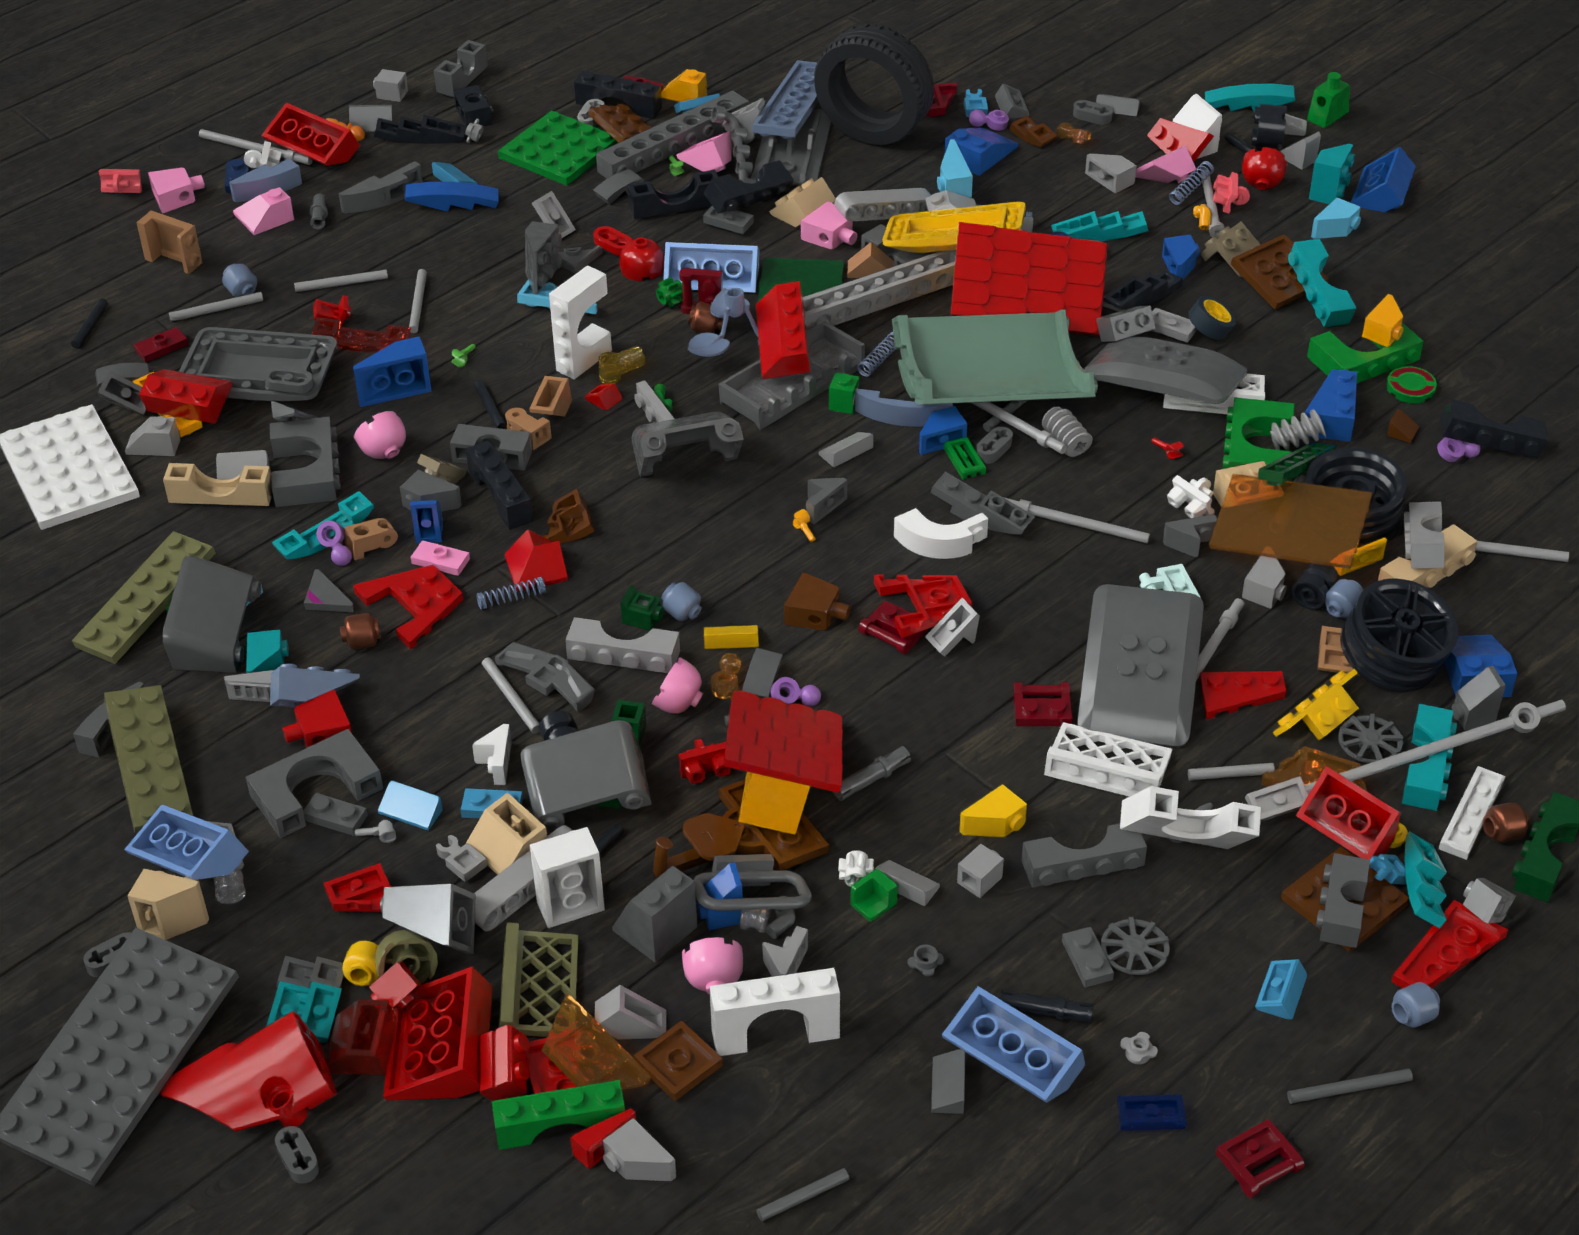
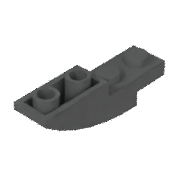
M414 161L381 179L374 175L338 193L341 212L347 214L368 211L405 199L406 184L423 183L420 164Z
M944 472L931 490L933 495L952 505L950 513L963 520L983 513L988 518L989 530L1008 534H1022L1035 517L995 492L990 491L986 496L947 472Z

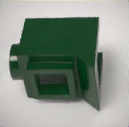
M632 585L620 601L622 624L650 631L663 618L664 607L661 606V598L639 592Z

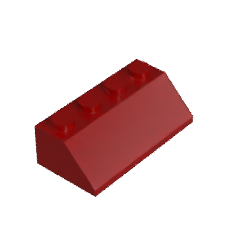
M288 103L282 107L261 135L264 139L326 166L348 162L360 146L351 130Z
M800 281L775 285L756 304L762 379L811 372L804 300Z

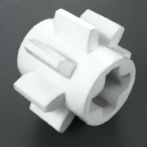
M862 851L849 852L846 855V859H839V879H845V883L851 887L874 871V859H868L867 854Z

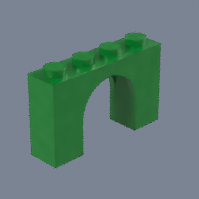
M1402 323L1401 326L1404 329L1399 340H1394L1389 347L1372 341L1380 350L1361 352L1349 348L1333 333L1328 331L1310 338L1307 358L1327 376L1332 369L1357 372V384L1420 360L1423 340Z
M1234 397L1233 407H1228L1226 421L1228 422L1226 424L1225 437L1230 439L1225 438L1224 453L1228 455H1224L1222 469L1261 461L1268 465L1290 454L1291 451L1254 446L1246 439L1258 435L1271 436L1272 423L1275 422L1281 428V420L1283 419L1290 425L1291 417L1294 416V403ZM1288 481L1283 483L1281 486L1287 487Z

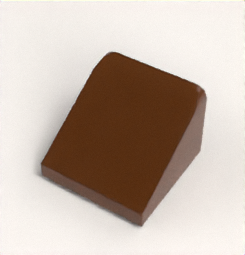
M1397 409L1389 423L1387 436L1411 443L1420 426L1402 410Z

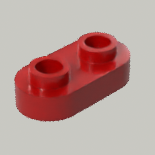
M608 226L599 227L593 232L594 243L617 256H620V252L625 244L632 240L628 235Z

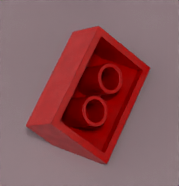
M163 369L148 374L139 396L148 412L216 424L233 383L228 380Z
M1326 766L1296 816L1360 858L1370 860L1373 856L1378 857L1380 854H1386L1395 840L1401 812Z

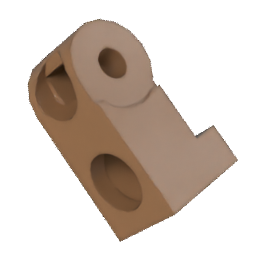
M512 408L506 412L507 430L531 432L532 450L552 439L550 421L544 417L537 420L528 415L522 408Z
M377 518L344 527L345 546L351 550L354 560L364 558V552L377 549L378 547L388 548L398 538L397 532L385 518Z

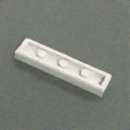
M1477 766L1439 845L1440 850L1467 860L1483 827V818L1488 809L1493 806L1504 783L1505 776Z

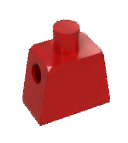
M335 690L328 691L296 706L294 713L297 723L282 727L287 743L303 738L306 747L317 744L346 729H349L352 733L350 723Z

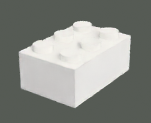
M587 827L530 844L537 904L548 928L605 910L599 851Z

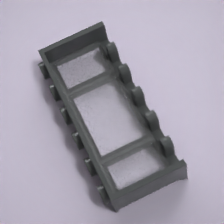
M824 321L807 331L811 372L762 379L760 359L719 383L720 404L725 403L755 422L758 429L762 430L829 389L835 373L851 375L858 371V364L865 359V344Z

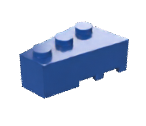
M1332 369L1304 412L1310 418V411L1314 409L1320 416L1326 438L1322 433H1319V438L1351 441L1355 420L1357 372Z

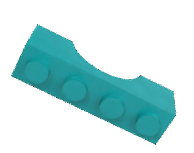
M1313 239L1294 242L1288 255L1289 264L1293 267L1297 279L1302 284L1307 299L1311 302L1315 309V314L1320 319L1323 327L1349 324L1356 306L1347 290L1335 288L1322 278L1320 272H1322L1329 255L1321 240Z
M1419 704L1411 743L1420 747L1455 735L1457 723L1452 722L1453 710ZM1453 748L1430 755L1429 759L1424 762L1409 765L1402 804L1437 811L1439 800L1445 801L1448 784L1443 783V779L1448 780L1451 763L1446 762V759L1451 760Z

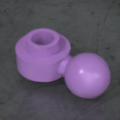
M976 109L970 113L969 121L975 127H980L985 123L989 128L1001 131L1007 128L1009 117L1002 110H994L985 115L982 110Z
M1445 437L1438 443L1437 449L1443 459L1455 462L1462 455L1467 458L1476 457L1480 452V445Z
M325 521L317 529V539L323 546L332 547L331 559L333 563L338 566H345L352 559L351 550L341 544L345 538V530L338 522ZM332 530L336 533L333 539L330 536Z
M789 677L778 679L772 685L770 691L771 698L782 700L788 705L793 704L799 699L802 704L811 707L817 705L821 700V692L816 686L806 685L800 689L797 682ZM780 690H785L787 697H783L780 694Z

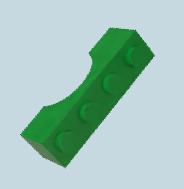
M620 1080L492 1101L499 1150L531 1145L539 1133L556 1125L579 1124L589 1128L625 1111Z

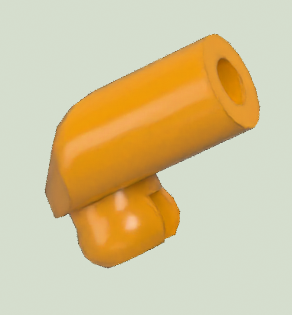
M1206 204L1195 206L1193 214L1196 218H1199V229L1209 230L1211 225L1210 209Z

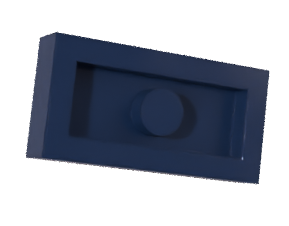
M234 159L227 161L225 176L226 193H231L230 181L250 172V167L245 164L244 160Z

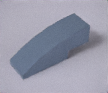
M287 159L273 167L264 164L230 181L229 184L233 201L242 202L250 201L271 189L279 187L285 192L301 185L302 180L299 165Z

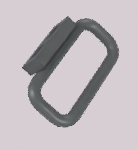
M771 854L714 856L712 872L701 873L693 879L695 881L696 900L703 907L713 911L797 909L808 905L812 895L806 881L799 874L786 870H773L774 859ZM735 862L742 886H770L771 882H787L796 887L800 896L715 899L708 896L703 885H706L729 863Z

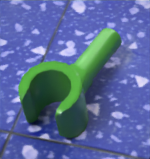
M673 155L669 156V160L672 162L670 164L672 175L677 176L685 173L681 167L684 165L683 161H677Z
M471 344L461 351L453 349L452 356L455 359L451 362L457 367H463L468 360L467 354L473 351L476 346Z

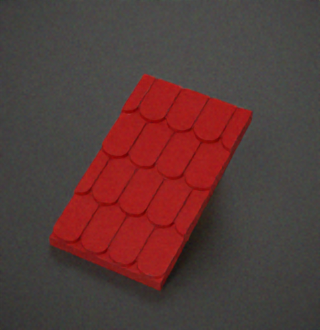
M959 222L951 315L1055 313L1059 310H1065L1066 316L1069 318L1068 333L1100 337L1096 318L1102 317L1107 243Z
M733 692L723 766L747 772L738 822L795 835L810 786L840 792L843 766L841 715L827 710L814 711L812 708L802 704L788 705L776 698L765 697L762 699L750 692Z

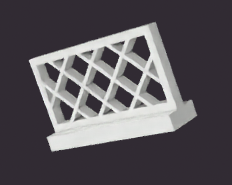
M1247 374L1238 385L1243 389L1236 388L1230 397L1221 404L1206 403L1165 394L1163 408L1227 414L1228 407H1233L1234 397L1265 400V375Z
M1063 722L1053 746H1050L1047 752L1044 775L1130 797L1150 786L1160 787L1171 758L1172 749L1109 733L1091 731L1081 726ZM1066 733L1078 736L1079 738L1070 740ZM1100 741L1106 745L1097 747L1094 742ZM1086 745L1089 749L1080 752L1077 747ZM1128 748L1132 749L1133 752L1125 754L1121 749ZM1112 751L1116 754V756L1112 758H1107L1105 756V753ZM1156 755L1163 758L1152 760L1149 756ZM1140 758L1144 762L1142 764L1135 765L1132 762V760Z

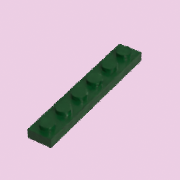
M1312 442L1260 468L1258 479L1265 480L1268 485L1281 486L1283 483L1291 481L1292 478L1307 472L1309 466L1317 457L1326 452L1336 450L1337 446Z

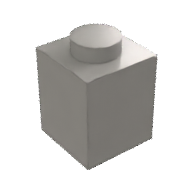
M382 69L373 81V88L376 90L377 98L401 102L408 92L406 73Z
M982 844L978 845L958 864L957 883L981 898L1002 878L1004 858L996 851L990 850Z

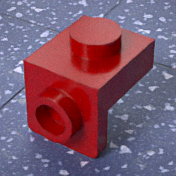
M343 295L339 305L316 299L313 305L314 321L342 327L344 320H348L351 313L348 296Z

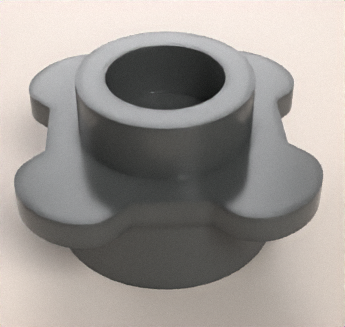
M920 945L915 949L914 956L908 959V966L912 969H918L924 976H932L935 972L934 969L943 963L944 957L933 946Z

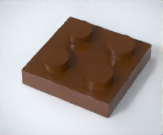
M682 1020L633 1055L634 1063L674 1101L678 1100L723 1066V1058Z

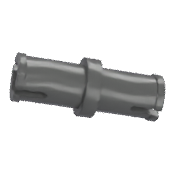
M316 194L313 197V205L310 208V225H313V228L318 230L325 226V218L328 215L327 197L325 198L324 194Z

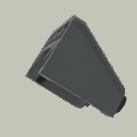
M710 412L638 426L632 434V445L640 477L652 475L654 464L662 461V454L668 447L708 441L710 452L716 450L724 455L725 461L738 458L744 440L739 423L722 412Z
M185 556L183 558L163 628V644L173 669L237 673L239 662H243L245 654L244 647L240 646L238 637L247 602H254L256 597H260L261 582L257 581L256 576L199 557Z
M612 721L525 747L521 752L522 767L533 814L546 827L547 834L564 825L563 813L615 798H618L620 804L628 809H638L652 804L643 755L631 725L625 721Z

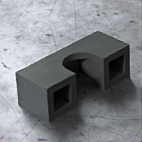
M467 40L457 49V63L445 60L435 68L436 92L454 97L453 90L465 88L488 67L486 45Z
M882 224L866 232L861 238V249L872 242L888 257L894 259V267L930 255L929 252H907L883 245L882 239L886 227Z
M458 424L450 442L452 462L467 464L465 448L489 440L509 469L525 471L532 454L531 432Z
M1334 853L1332 864H1325L1323 882H1328V887L1322 886L1319 904L1325 905L1324 910H1318L1316 927L1321 928L1319 941L1357 947L1364 905L1354 904L1347 900L1363 902L1370 860Z

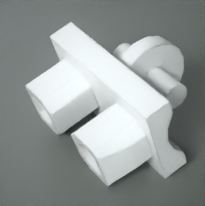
M264 141L262 154L257 150H248L244 155V162L251 168H258L264 164L273 167L279 164L281 152L270 149L271 142Z
M1178 475L1172 480L1174 488L1167 495L1168 502L1172 506L1179 508L1185 501L1189 504L1184 509L1190 518L1215 513L1214 509L1211 508L1213 492L1210 490V480L1207 478H1201L1199 481L1192 479L1188 483Z

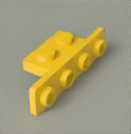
M1355 668L1348 673L1341 670L1329 680L1332 684L1329 687L1324 684L1312 694L1315 698L1312 701L1309 698L1305 699L1295 707L1298 711L1296 714L1293 715L1290 712L1278 721L1280 727L1273 731V734L1277 737L1301 719H1303L1318 740L1335 729L1359 709L1342 687V685L1358 673Z

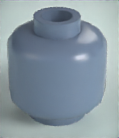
M231 264L224 270L222 282L233 296L240 297L255 292L257 277L246 265Z
M1338 580L1326 593L1325 606L1327 611L1334 617L1347 619L1363 592L1361 585L1354 580Z
M684 582L672 583L661 597L664 610L680 622L688 618L693 620L702 609L699 606L701 595Z
M1417 982L1395 993L1392 1012L1400 1023L1415 1028L1436 1019L1440 1009V998L1438 993L1430 986Z

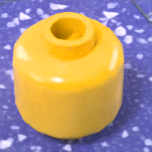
M358 941L352 944L347 951L342 967L344 976L348 981L359 986H370L379 979L375 966L377 944L370 941Z

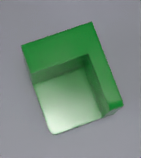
M877 868L851 886V906L869 922H872L897 905L898 885Z

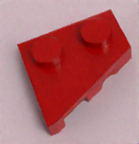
M380 863L324 882V888L333 910L346 912H381L380 901L384 895V887H391Z

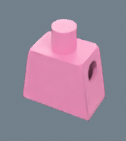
M185 168L148 173L152 192L162 213L194 203L193 191L205 188L202 175L189 178Z
M829 201L801 220V239L828 249H835L843 242L853 245L857 240V233L852 231L853 221L846 220L835 208V205Z

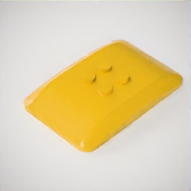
M1009 202L894 215L890 217L882 239L883 245L897 250L916 253L956 250L959 222L1022 230L1026 205L1024 202Z

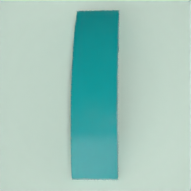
M358 491L338 503L340 511L301 534H298L293 529L273 541L272 544L286 559H296L317 553L327 548L317 539V529L321 523L335 521L340 523L343 528L361 523L374 508L373 504ZM332 530L330 533V536L333 539L336 535L334 530Z

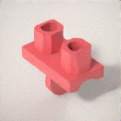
M99 170L101 192H142L140 170Z
M1232 172L1229 178L1222 175L1217 176L1213 189L1216 190L1213 202L1222 204L1223 212L1230 213L1231 203L1244 205L1249 201V190L1242 186L1238 187L1237 173Z

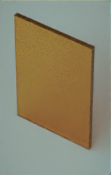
M1239 474L1232 475L1215 528L1213 529L1209 548L1351 569L1367 512L1369 511L1372 492L1287 481L1281 486H1272L1266 484L1265 480L1258 479V477Z

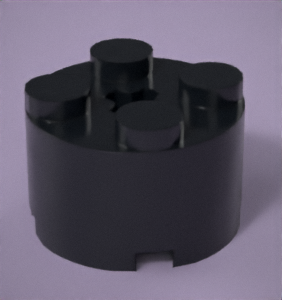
M1260 104V107L1255 106L1254 124H1257V128L1252 129L1251 145L1259 149L1268 147L1282 150L1287 106Z

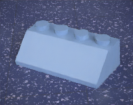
M666 242L664 280L672 277L673 281L679 280L682 283L679 271L684 268L722 271L723 288H740L745 293H756L760 250L758 246ZM692 280V290H698V280Z

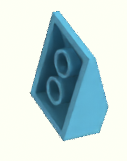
M950 139L940 167V177H937L938 189L940 192L948 190L972 198L973 176L955 139Z

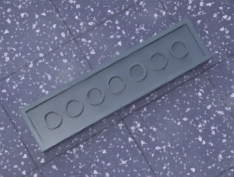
M796 61L752 124V133H759L761 136L777 135L784 139L796 137L818 103L814 86V72L817 62Z

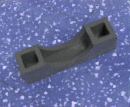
M1120 824L1107 826L1105 838L1098 845L1088 849H1071L1059 844L1052 837L1023 842L1022 864L1032 888L1043 885L1049 886L1053 883L1079 880L1084 877L1099 874L1105 875L1110 872L1144 866L1147 846L1141 833L1120 829Z

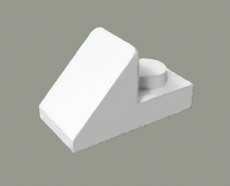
M509 724L501 725L476 741L472 746L475 763L488 764V773H493L494 785H506L511 750Z

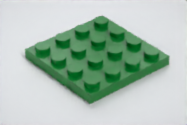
M551 110L499 149L498 158L567 186L597 163L596 153L619 142L606 131Z

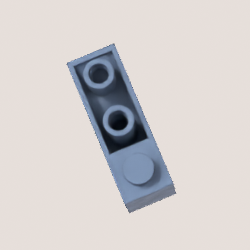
M282 664L271 673L270 706L295 708L328 691L335 690L336 692L350 686L360 678V674L350 673L348 669H336L334 672L324 671L323 667L318 666L299 669L294 664Z

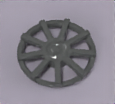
M1370 713V716L1357 717L1353 715L1339 730L1338 739L1342 749L1350 757L1360 762L1369 764L1383 759L1379 751L1380 747L1388 750L1392 754L1391 756L1399 754L1403 746V735L1394 726V722H1388L1382 718L1375 717V714ZM1360 722H1369V728H1365ZM1374 723L1383 725L1378 730L1374 729ZM1354 724L1361 732L1348 729V727ZM1390 730L1394 735H1382V733ZM1348 734L1358 738L1344 742L1343 735ZM1384 741H1397V748ZM1358 744L1361 750L1356 755L1348 747ZM1366 751L1374 752L1376 760L1363 758V755Z
M1129 917L1126 920L1118 921L1114 924L1111 923L1101 939V948L1109 964L1127 974L1144 975L1152 973L1162 967L1169 956L1168 936H1165L1156 927L1154 922L1149 923ZM1129 926L1131 935H1127L1120 928ZM1135 926L1146 929L1140 935H1137ZM1151 931L1159 937L1148 940L1145 939ZM1114 932L1123 940L1108 939V937ZM1163 944L1164 953L1149 946ZM1106 946H1120L1122 949L1108 955ZM1146 953L1160 958V961L1155 966H1152L1146 957ZM1124 955L1128 958L1126 968L1119 966L1114 960ZM1141 960L1146 969L1131 970L1133 962Z

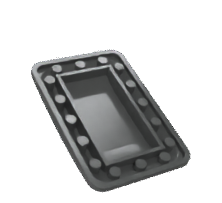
M207 327L197 333L179 372L232 381L233 385L227 398L262 401L310 400L319 393L336 352L337 341L331 336ZM277 367L305 370L312 374L314 386L305 394L274 391L266 387L264 374L268 370Z
M1129 337L1109 342L1084 369L1086 372H1094V378L1099 381L1212 404L1224 403L1247 375V367L1218 352L1147 337Z
M1111 584L1101 585L1095 590L1088 633L1078 726L1091 731L1109 733L1162 747L1180 748L1188 742L1191 730L1204 608L1203 601L1199 596L1185 592Z

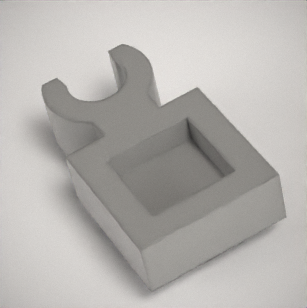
M453 835L448 836L450 847H443L439 843L436 845L437 854L442 859H445L446 867L464 882L488 866L487 858L468 843L460 847L458 839Z

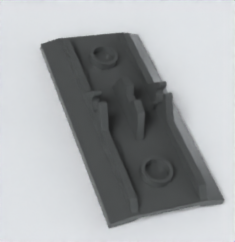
M813 109L796 137L784 139L777 135L762 136L751 179L755 180L764 164L780 160L794 179L792 185L801 186L811 178L814 181L818 180L832 123L822 109Z

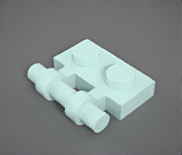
M1183 564L1157 568L1156 577H1150L1148 573H1142L1139 577L1141 588H1163L1166 591L1192 593L1199 596Z

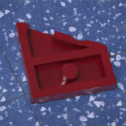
M957 83L934 84V99L926 116L936 117L946 114L957 93Z

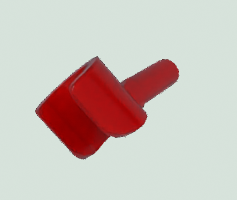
M1155 437L1151 440L1153 444L1165 450L1169 459L1183 456V453L1179 451V449L1184 447L1180 441L1168 444Z

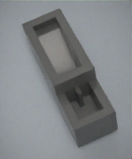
M137 682L123 690L143 688L145 686L144 683ZM105 702L96 708L73 733L78 752L81 754L99 758L113 738Z

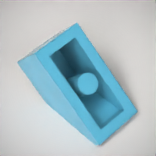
M1336 198L1314 218L1311 237L1318 239L1347 236L1360 225L1361 217L1359 215L1361 207Z

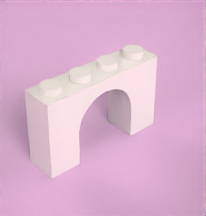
M588 265L549 293L556 371L574 380L612 351L611 333L593 323L577 334L579 323L587 309L608 294L606 274Z
M1150 786L1122 800L1120 829L1224 849H1230L1259 836L1261 807L1232 802L1215 810L1178 808L1179 791Z
M834 968L709 986L712 1035L715 1051L720 1056L747 1052V1029L751 1022L764 1013L780 1009L795 1010L804 1014L809 1043L840 1038V991Z

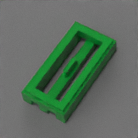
M967 437L944 442V450L962 480L967 479V475H970L972 478L976 477L978 472L981 475L986 474L984 463ZM960 445H963L964 449L968 453L969 457L971 458L975 466H972L967 454L965 453V451L962 450Z

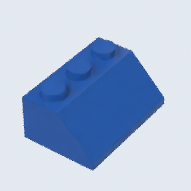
M1401 147L1364 167L1351 200L1352 204L1365 209L1386 212L1392 208L1397 209L1404 203V198L1409 189L1408 187L1416 166Z

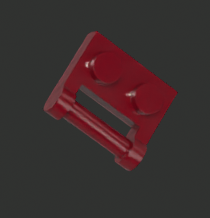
M684 268L679 271L683 290L681 311L684 314H690L692 306H696L699 302L712 304L715 297L723 289L722 271ZM692 280H698L699 301L692 300Z
M885 600L868 618H864L861 621L858 632L865 636H874L896 647L898 652L906 654L925 635L929 628L901 638L895 626V616L910 614L911 612Z
M1022 682L1013 683L1016 726H1062L1063 722L1072 724L1069 682H1060V685H1022ZM1023 696H1060V698H1023Z
M1270 1119L1223 1143L1216 1150L1217 1157L1237 1179L1243 1192L1249 1198L1259 1194L1261 1188L1289 1172L1296 1173L1305 1167L1300 1154ZM1279 1154L1284 1158L1283 1161L1254 1177L1249 1172Z

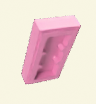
M423 540L411 556L412 564L422 567L434 565L439 571L457 576L460 575L470 560L469 552Z

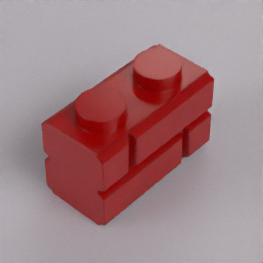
M505 1025L496 1029V1031L480 1035V1094L491 1101L518 1097L527 1093L526 1080L530 1077V1071L526 1064V1051L529 1050V1041L525 1034L512 1025Z

